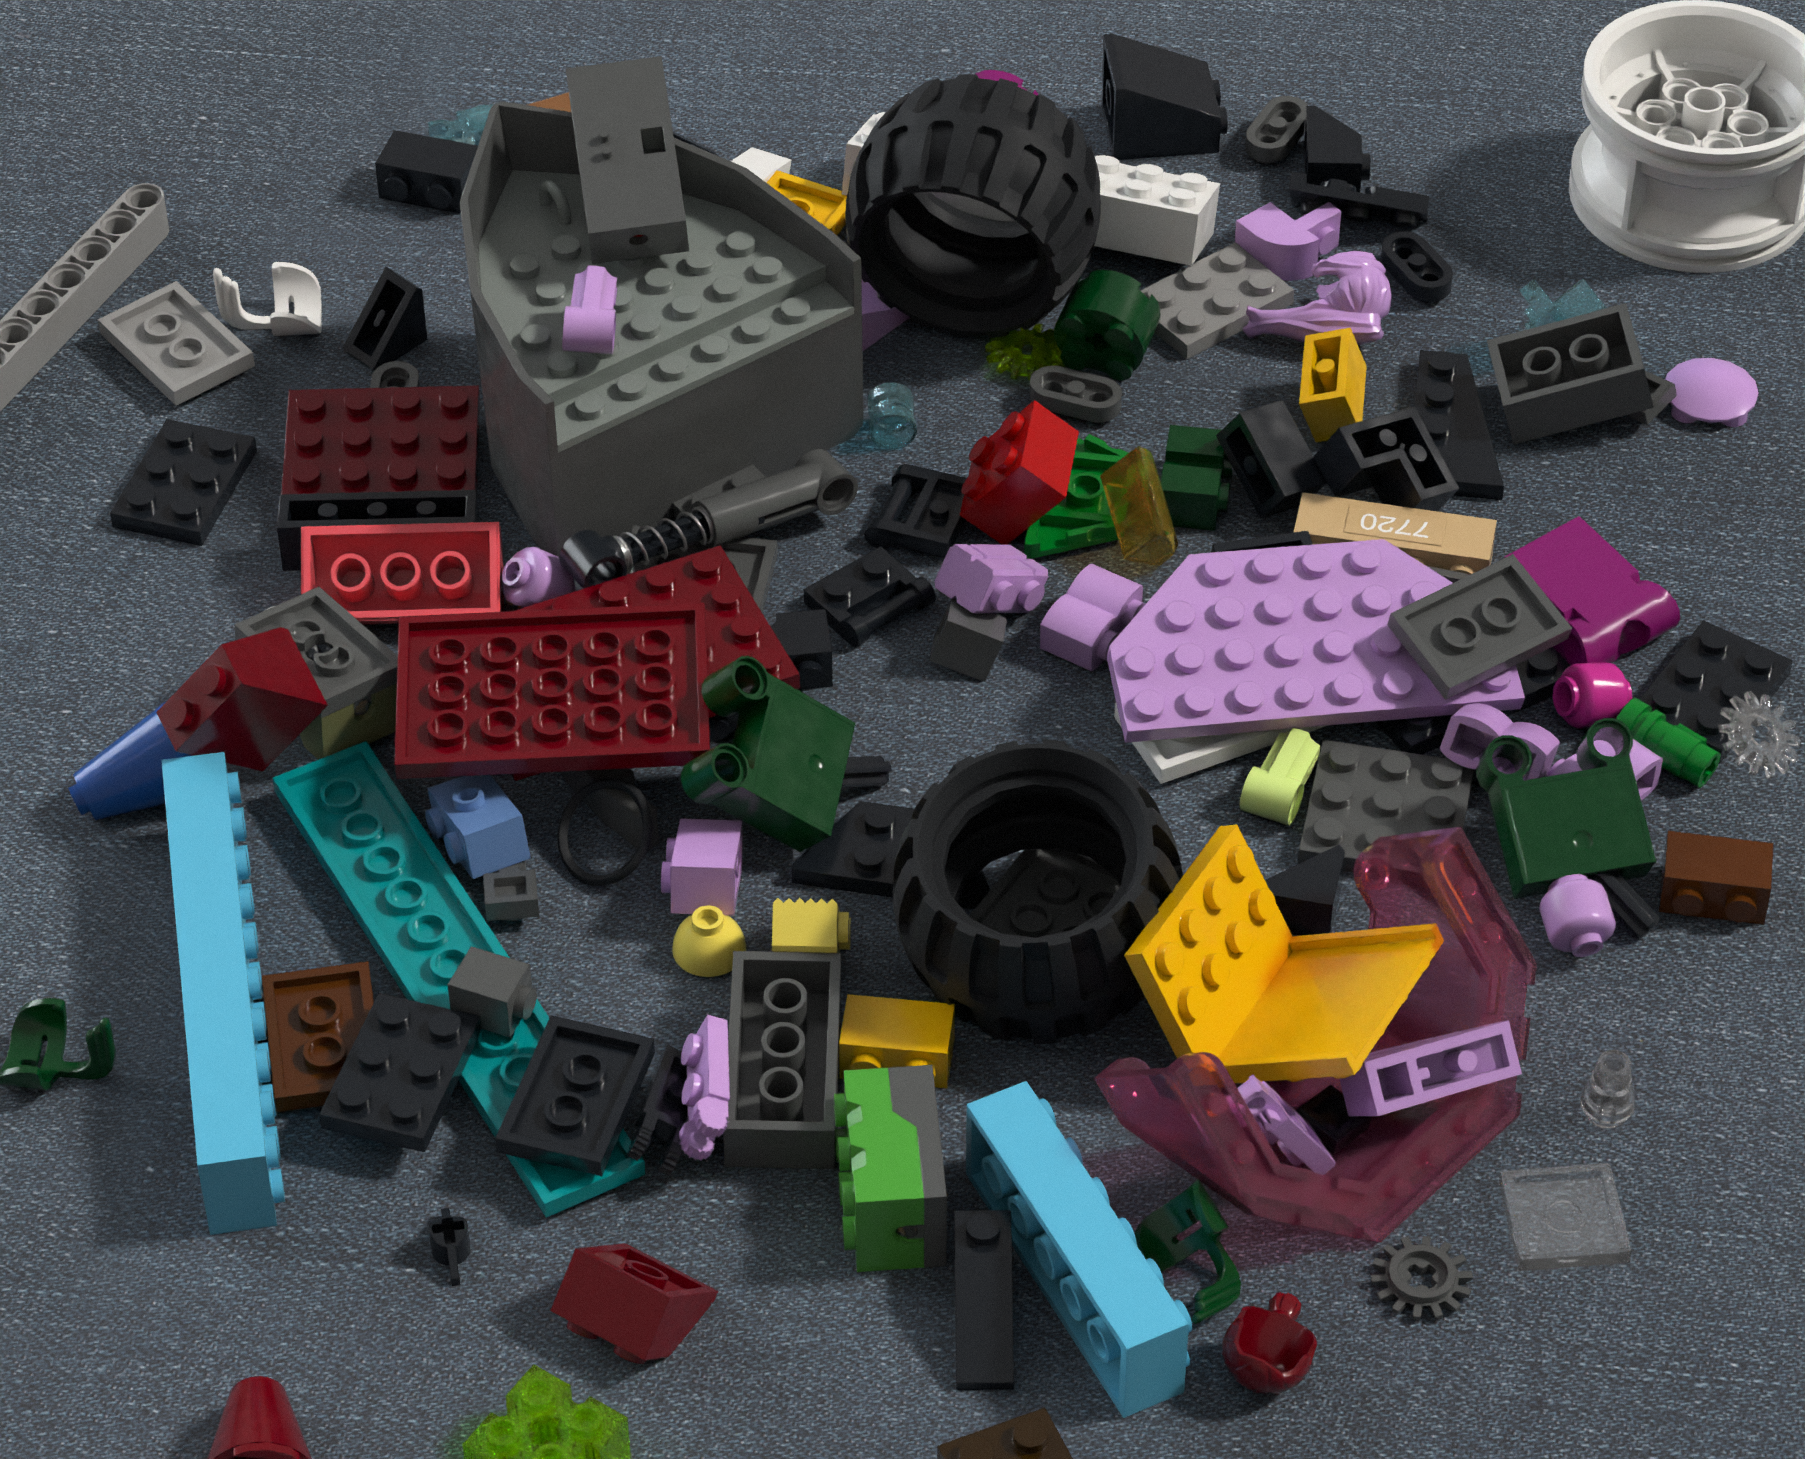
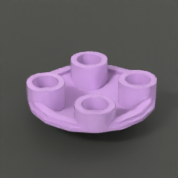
M1695 358L1679 363L1667 373L1665 379L1675 384L1677 396L1670 402L1672 405L1671 415L1682 423H1692L1699 420L1708 423L1721 422L1729 427L1741 426L1747 421L1748 412L1755 407L1759 394L1755 380L1745 369L1729 361L1715 358Z

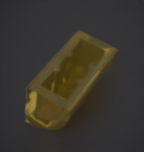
M1137 446L1101 474L1100 477L1124 559L1160 566L1175 553L1178 547V540L1153 455L1146 448Z

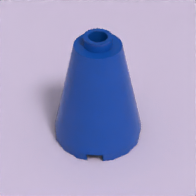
M166 702L162 703L73 774L77 784L68 789L81 815L91 812L95 820L165 804L161 760L193 756L175 751L156 713Z

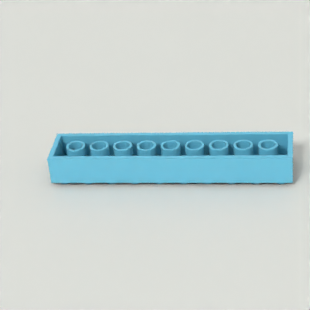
M224 752L163 759L161 761L196 1156L210 1235L277 1226L275 1203L285 1202L282 1170H271V1168L280 1167L279 1159H281L277 1126L267 1127V1125L275 1124L276 1107L273 1085L262 1084L263 1082L271 1081L270 1075H272L268 1042L258 1044V1041L266 1040L268 1032L264 1002L254 1003L255 999H262L263 985L260 962L250 963V959L258 958L259 944L256 923H246V919L254 918L255 906L252 884H242V880L250 879L251 868L248 846H238V841H246L247 838L244 808H233L234 803H242L238 771L227 772Z

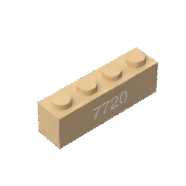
M1302 492L1294 532L1308 531L1313 545L1384 539L1426 566L1471 575L1491 565L1497 520Z

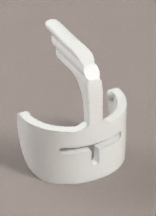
M274 262L272 264L275 312L271 313L270 316H255L247 313L241 305L238 283L231 281L227 276H223L221 269L214 268L213 278L218 308L222 319L229 325L243 330L272 329L273 336L321 334V287L315 275L307 268L287 262ZM291 302L294 303V314L289 313V304Z

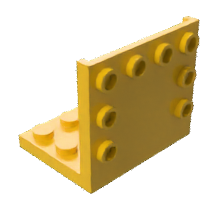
M1235 824L1219 826L1176 884L1173 892L1168 895L1159 907V912L1145 926L1124 956L1191 1086L1245 1083L1252 1074L1260 1082L1278 1080L1297 1082L1307 1078L1334 1077L1336 1079H1343L1355 1075L1361 1069L1363 1062L1379 1038L1385 1033L1387 1026L1401 1005L1407 1000L1409 993L1423 972L1429 967L1431 960L1443 944L1444 939L1436 923L1292 936L1276 904L1275 897L1272 891L1269 890L1254 859L1252 850L1248 847L1238 825Z

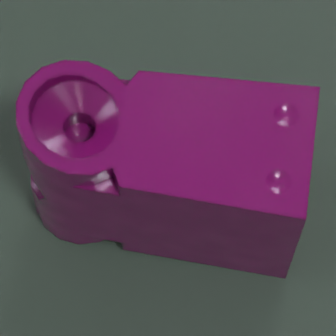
M1580 516L1504 557L1506 558L1514 554L1572 627L1569 638L1553 646L1570 665L1591 662L1613 663L1621 654L1633 651L1677 627L1680 621V610L1671 594L1659 584L1649 580H1640L1638 570Z

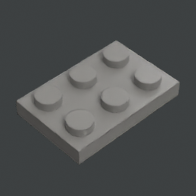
M1235 242L1193 263L1192 266L1189 265L1141 290L1148 299H1150L1152 294L1160 306V321L1154 333L1185 359H1189L1242 331L1243 327L1249 322V317L1246 314L1248 305L1260 310H1281L1292 305L1294 302V289Z
M177 281L98 319L100 334L175 406L255 366L253 352Z

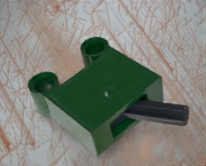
M741 656L704 679L702 696L707 707L713 713L722 717L732 716L735 713H738L739 717L732 744H720L684 765L681 771V783L688 797L694 802L702 805L711 803L801 852L831 837L841 788L884 786L889 782V773L892 771V766L890 762H885L882 756L848 757L855 722L767 673L762 663L750 656Z
M1603 718L1596 721L1588 729L1576 751L1577 762L1582 771L1523 780L1531 766L1532 753L1522 739L1513 735H1502L1495 738L1487 746L1477 765L1476 777L1480 786L1489 794L1514 899L1546 894L1548 886L1555 880L1567 875L1582 874L1587 876L1588 879L1602 884L1607 892L1613 914L1636 938L1640 939L1655 928L1660 919L1654 910L1625 880L1645 877L1656 863V857L1629 755L1633 747V736L1623 722L1614 718ZM1603 740L1608 742L1614 748L1615 756L1600 754L1594 746V741ZM1496 757L1508 759L1513 764L1515 773L1505 774L1500 772L1494 766L1492 759Z

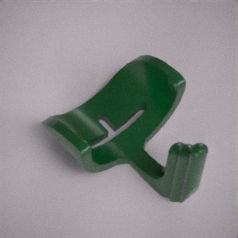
M43 998L26 1003L19 1010L12 1028L8 1053L0 1070V1085L48 1090L60 1077L86 1080L105 1077L112 1071L116 1060V1049L109 1018H102L99 1025L93 1027L92 1030H88L86 1033L89 1059L83 1062L63 1061L67 1034L65 1001L57 998ZM47 1041L45 1056L41 1068H38L36 1066L40 1059L42 1045Z
M1200 1179L1168 1203L1146 1216L1135 1231L1137 1247L1145 1259L1152 1258L1156 1262L1161 1273L1198 1250H1206L1210 1255L1216 1268L1217 1280L1195 1294L1194 1299L1196 1302L1194 1303V1308L1196 1312L1192 1315L1191 1319L1194 1324H1199L1228 1308L1239 1297L1241 1289L1240 1276L1236 1266L1220 1242L1222 1234L1229 1229V1226ZM1200 1220L1201 1228L1182 1241L1177 1239L1180 1233Z

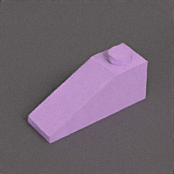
M1507 1020L1371 1052L1363 1062L1361 1069L1355 1075L1340 1079L1348 1116H1381L1522 1074L1510 1023Z

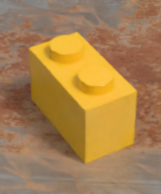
M1351 327L1305 335L1299 406L1315 442L1327 441L1339 427L1363 420L1367 366Z
M847 994L839 1039L840 1079H844V1070L933 1065L935 1087L947 1088L955 1040V1004L949 1005L939 1002Z

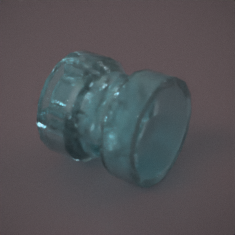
M895 382L884 383L872 389L867 397L868 415L870 417L869 431L872 441L885 449H899L907 446L917 435L916 417L914 416V395L911 390L905 385Z

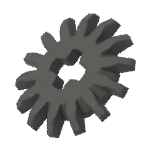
M1409 1236L1401 1238L1403 1249L1399 1251L1390 1244L1383 1247L1389 1262L1375 1257L1372 1266L1383 1274L1371 1275V1284L1386 1288L1377 1292V1298L1380 1301H1391L1399 1298L1392 1306V1312L1396 1314L1405 1310L1409 1304H1413V1320H1420L1422 1306H1427L1430 1314L1436 1320L1442 1319L1443 1313L1439 1303L1446 1309L1457 1312L1461 1308V1304L1454 1298H1469L1472 1289L1460 1284L1473 1279L1472 1271L1457 1270L1467 1259L1463 1254L1451 1259L1447 1254L1452 1245L1444 1242L1438 1249L1437 1247L1430 1246L1431 1237L1423 1236L1422 1244L1412 1245ZM1415 1271L1422 1275L1429 1271L1433 1274L1431 1280L1433 1287L1429 1289L1423 1284L1418 1285L1416 1288L1410 1285L1412 1279L1410 1272Z

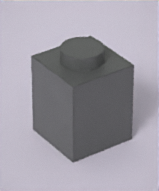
M472 946L448 983L450 1009L478 1015L481 1017L483 1030L511 1038L521 1019L527 1020L531 1016L536 1004L537 991L535 988H532L530 964Z

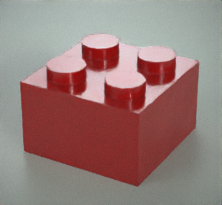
M1035 400L1019 413L1014 411L1009 414L1000 429L989 438L986 436L980 438L969 454L971 466L969 475L962 486L964 498L960 516L1000 544L1007 545L1066 498L1079 431Z

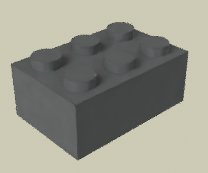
M1626 303L1487 340L1513 444L1654 408Z

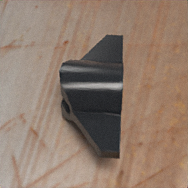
M449 1208L441 1209L442 1218L434 1220L429 1224L431 1253L438 1263L449 1266L452 1286L460 1285L458 1264L466 1260L470 1254L468 1223L463 1217L451 1216Z

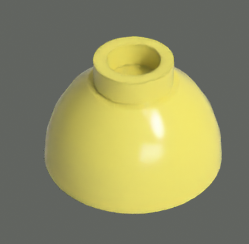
M710 905L697 908L693 914L688 916L679 925L674 935L672 953L676 963L686 972L702 977H715L732 971L733 951H746L745 937L737 922L730 916L724 915L719 908Z

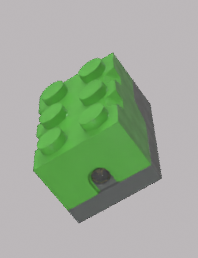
M933 1065L844 1070V1093L834 1094L835 1126L845 1127L835 1129L836 1162H839L840 1171H848L838 1172L840 1206H843L844 1215L842 1216L844 1250H855L857 1272L947 1266V1193Z

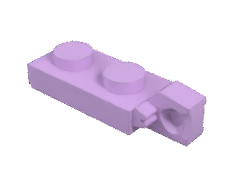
M1252 1074L1248 1077L1249 1080L1233 1092L1230 1091L1227 1094L1245 1124L1254 1123L1271 1145L1277 1142L1281 1151L1296 1168L1305 1163L1321 1178L1335 1167L1336 1162L1313 1127L1265 1081L1260 1082Z

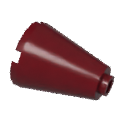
M254 1376L243 1379L233 1386L229 1393L208 1459H312L287 1393L278 1381L269 1377Z

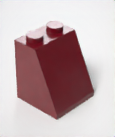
M279 627L221 644L156 713L176 752L193 756L224 752L226 763L263 772L328 704L289 630Z

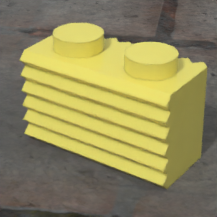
M779 898L773 902L772 952L840 953V950H850L851 918H849V912H840L838 904L833 898L828 903L822 898L817 903L811 898L806 903L801 898L795 903L790 898L784 903Z

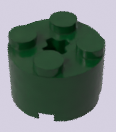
M1096 270L1090 272L1088 278L1081 281L1079 278L1070 291L1054 327V337L1057 346L1062 352L1060 359L1063 364L1073 370L1090 368L1106 372L1111 378L1119 381L1129 379L1133 371L1140 366L1160 321V306L1156 298L1151 294L1150 299H1148L1139 290L1140 282L1131 276L1117 271Z

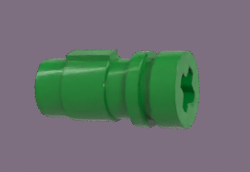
M1638 698L1631 699L1616 718V720L1623 722L1629 728L1635 741L1663 758L1661 768L1679 779H1685L1698 788L1707 783L1718 766L1721 754L1706 745V738L1681 723L1679 725L1670 724L1666 721L1665 714L1658 710L1652 712V706Z

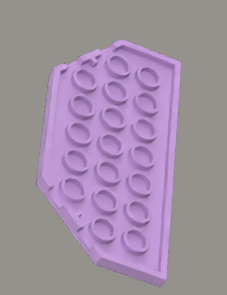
M1384 539L1189 554L1109 645L1107 662L1125 743L1454 715L1462 706L1471 703L1486 704L1500 711L1521 709L1525 696L1515 665L1446 700L1443 698L1387 623L1392 612L1430 595L1453 582Z

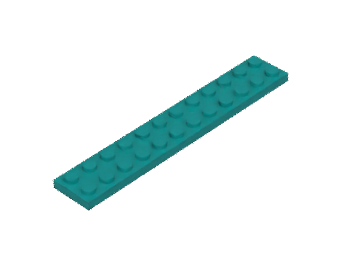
M366 741L272 778L275 794L406 999L450 1009L448 983L471 946L510 958ZM537 999L531 1016L527 1020L521 1019L511 1038L482 1029L458 1080L494 1137H496L549 1020V1016ZM624 1129L620 1133L602 1177L506 1154L546 1218L645 1175V1161L642 1156L638 1161L627 1156L631 1140Z

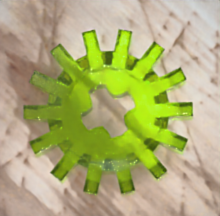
M1037 323L1032 330L1019 328L1020 331L1013 330L1007 336L990 338L992 342L985 345V352H992L986 358L988 364L1000 361L995 371L1001 374L1007 370L1011 373V379L1017 380L1018 376H1028V381H1030L1032 374L1042 367L1065 366L1064 362L1060 359L1062 352L1055 341L1054 329H1048L1041 333L1044 329L1042 323ZM1025 344L1033 345L1034 350H1032L1031 355L1022 354L1021 349Z

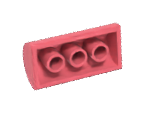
M500 522L301 527V594L317 587L322 588L362 625L399 624V616L504 611V596L501 583L504 565Z

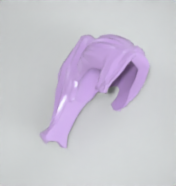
M1363 251L1343 252L1330 256L1327 259H1322L1312 265L1311 273L1316 278L1323 275H1336L1340 280L1330 285H1318L1316 292L1319 294V300L1312 301L1305 306L1281 310H1260L1248 305L1246 314L1249 317V322L1243 327V332L1251 339L1261 334H1275L1304 342L1305 335L1351 327L1358 345L1376 342L1383 337L1381 319L1389 314L1391 306V289L1389 280L1385 276L1386 268L1380 261H1377L1372 253Z

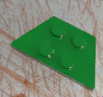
M1090 434L1084 440L1078 438L1067 496L1028 527L1024 544L1026 558L1033 559L1127 538L1139 475L1140 458L1122 449L1111 448L1105 441Z

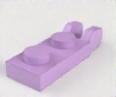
M708 1014L697 1033H690L681 1053V1064L687 1066V1079L682 1091V1104L687 1105L689 1121L684 1123L679 1131L680 1145L682 1146L681 1149L684 1150V1154H687L689 1158L692 1157L700 1161L702 1159L706 1160L714 1150L715 1144L713 1142L715 1137H720L724 1133L729 1122L727 1121L729 1117L728 1101L730 1099L728 1020Z

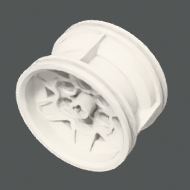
M1709 0L1670 1L1642 7L1617 18L1597 34L1586 53L1581 83L1582 105L1591 124L1581 134L1574 147L1569 177L1570 200L1576 214L1586 228L1607 246L1625 256L1652 266L1682 272L1715 273L1744 269L1768 261L1790 248L1805 231V35L1792 25L1765 12L1733 3Z

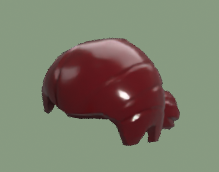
M1276 1293L1269 1300L1268 1310L1255 1306L1243 1307L1224 1334L1222 1341L1224 1363L1236 1381L1247 1390L1263 1394L1283 1393L1298 1385L1311 1367L1318 1342L1315 1335L1307 1327L1296 1322L1302 1305L1297 1297L1290 1293Z

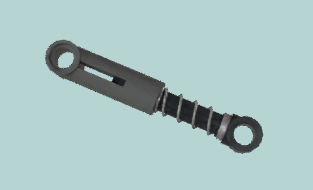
M811 450L804 454L793 468L696 501L692 505L691 513L681 512L675 521L662 518L655 528L642 525L635 535L623 532L620 536L614 535L612 537L611 535L601 537L596 531H579L564 543L559 556L560 564L584 589L625 576L627 572L631 571L635 563L642 562L643 565L647 566L648 559L658 555L667 559L668 552L677 548L686 552L687 545L697 541L708 548H713L817 510L826 515L838 514L844 511L856 497L858 490L857 480L826 450Z

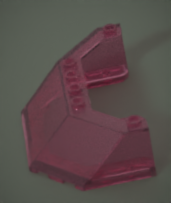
M1461 827L1379 837L1360 853L1354 865L1355 884L1370 910L1368 929L1436 923L1444 942L1371 1052L1509 1020L1518 1060H1526L1531 1018L1524 1017L1527 985L1535 984L1537 963ZM1187 1053L1177 1058L1167 1068L1150 1069L1141 1059L1134 1057L1120 1058L1111 1063L1094 1078L1122 1126L1193 1177L1200 1179L1203 1184L1245 1214L1369 1242H1382L1520 1115L1522 1094L1515 1092L1517 1076H1513L1381 1116H1372L1370 1126L1335 1155L1329 1152L1336 1162L1335 1167L1326 1174L1321 1175L1314 1173L1305 1163L1295 1167L1281 1151L1277 1142L1271 1145L1267 1141L1224 1064L1217 1056L1211 1053ZM1334 1077L1307 1078L1297 1082H1290L1288 1080L1265 1081L1295 1110L1329 1085L1342 1092L1340 1079Z

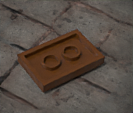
M368 961L262 975L273 1090L277 1112L324 1106L374 1003Z

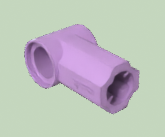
M587 266L586 270L575 274L571 306L565 307L562 339L563 351L613 354L616 329V310H614V306H616L617 277L610 275L605 267Z

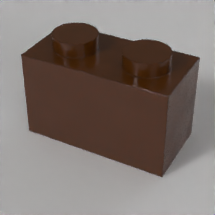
M1668 831L1661 870L1658 912L1764 925L1771 893L1774 843Z

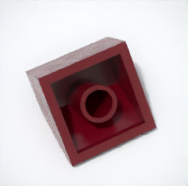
M626 1243L575 1248L550 1311L568 1320L566 1327L570 1331L589 1339L601 1337L615 1345L613 1352L619 1357L633 1363L645 1364L646 1360L669 1357L713 1304L718 1291Z

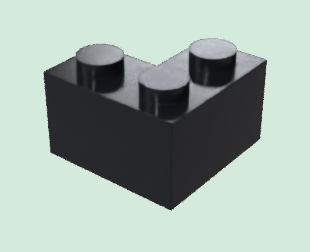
M1415 407L1339 427L1313 456L1335 497L1373 487L1382 504L1438 512L1459 490L1456 481Z

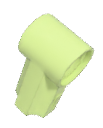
M1292 728L1286 733H1279L1261 768L1254 766L1250 770L1242 789L1240 810L1288 826L1293 823L1302 802L1304 785L1320 755V745L1311 738L1309 732Z

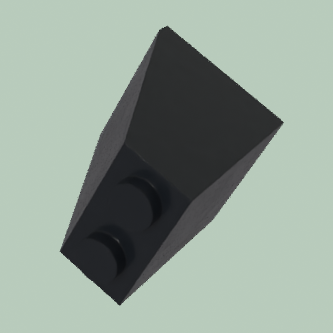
M1103 34L1101 107L1112 156L1118 160L1219 153L1220 134H1227L1228 129L1227 112L1225 107H1218L1221 102L1220 84L1218 79H1211L1208 63L1115 34Z

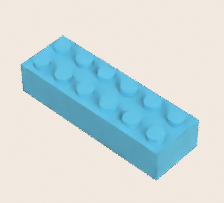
M1024 1081L968 1103L966 1114V1175L989 1210H1011L1013 1248L1122 1417L1125 1418L1184 1393L1186 1367L1190 1365L1187 1351L1188 1333L1192 1331L1190 1315L1185 1305L1180 1300L1173 1301L1165 1289L1163 1276L1156 1262L1152 1258L1145 1259L1137 1247L1136 1237L1130 1223L1124 1217L1118 1218L1111 1208L1107 1191L1098 1177L1091 1178L1084 1168L1082 1156L1075 1141L1071 1137L1065 1139L1058 1129L1056 1118L1049 1102L1044 1098L1038 1099L1028 1082Z

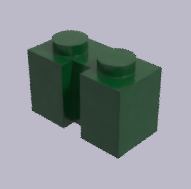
M1170 425L1165 464H1163L1159 488L1157 525L1215 531L1218 511H1228L1230 483H1223V479L1232 480L1234 470L1216 437L1221 430Z

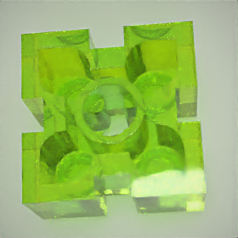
M534 1364L505 1396L507 1415L499 1417L491 1412L462 1444L464 1459H631L628 1417L591 1396L584 1403L577 1404L573 1402L570 1384Z

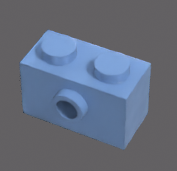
M491 775L461 776L427 788L431 809L425 811V817L429 830L435 840L443 839L451 861L454 864L460 862L472 879L531 859L523 816Z

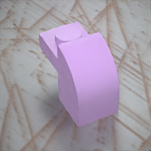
M1270 202L1236 220L1235 243L1283 281L1306 279L1314 276L1311 273V268L1313 264L1318 262V257L1338 247L1341 210L1328 202L1294 220Z

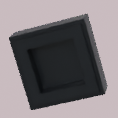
M1332 1085L1326 1087L1296 1110L1313 1127L1327 1150L1333 1155L1368 1130L1372 1116H1348L1343 1093Z

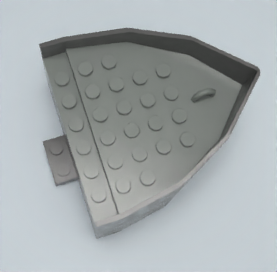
M499 102L494 104L489 111L460 199V210L491 467L533 542L540 549L559 557L564 543L579 531L592 530L596 531L601 537L606 535L613 537L614 535L620 536L623 532L631 533L633 525L657 527L658 522L662 518L675 521L679 513L684 511L691 513L692 505L696 501L787 470L795 466L797 461L811 450H828L855 436L863 424L862 275L860 256L831 230L746 167L674 138L686 217L689 251L592 264L572 113L511 102ZM664 148L643 150L644 154L665 152ZM587 266L605 267L610 275L617 277L616 306H614V310H616V329L613 354L563 351L562 349L565 307L571 306L575 274L583 272Z

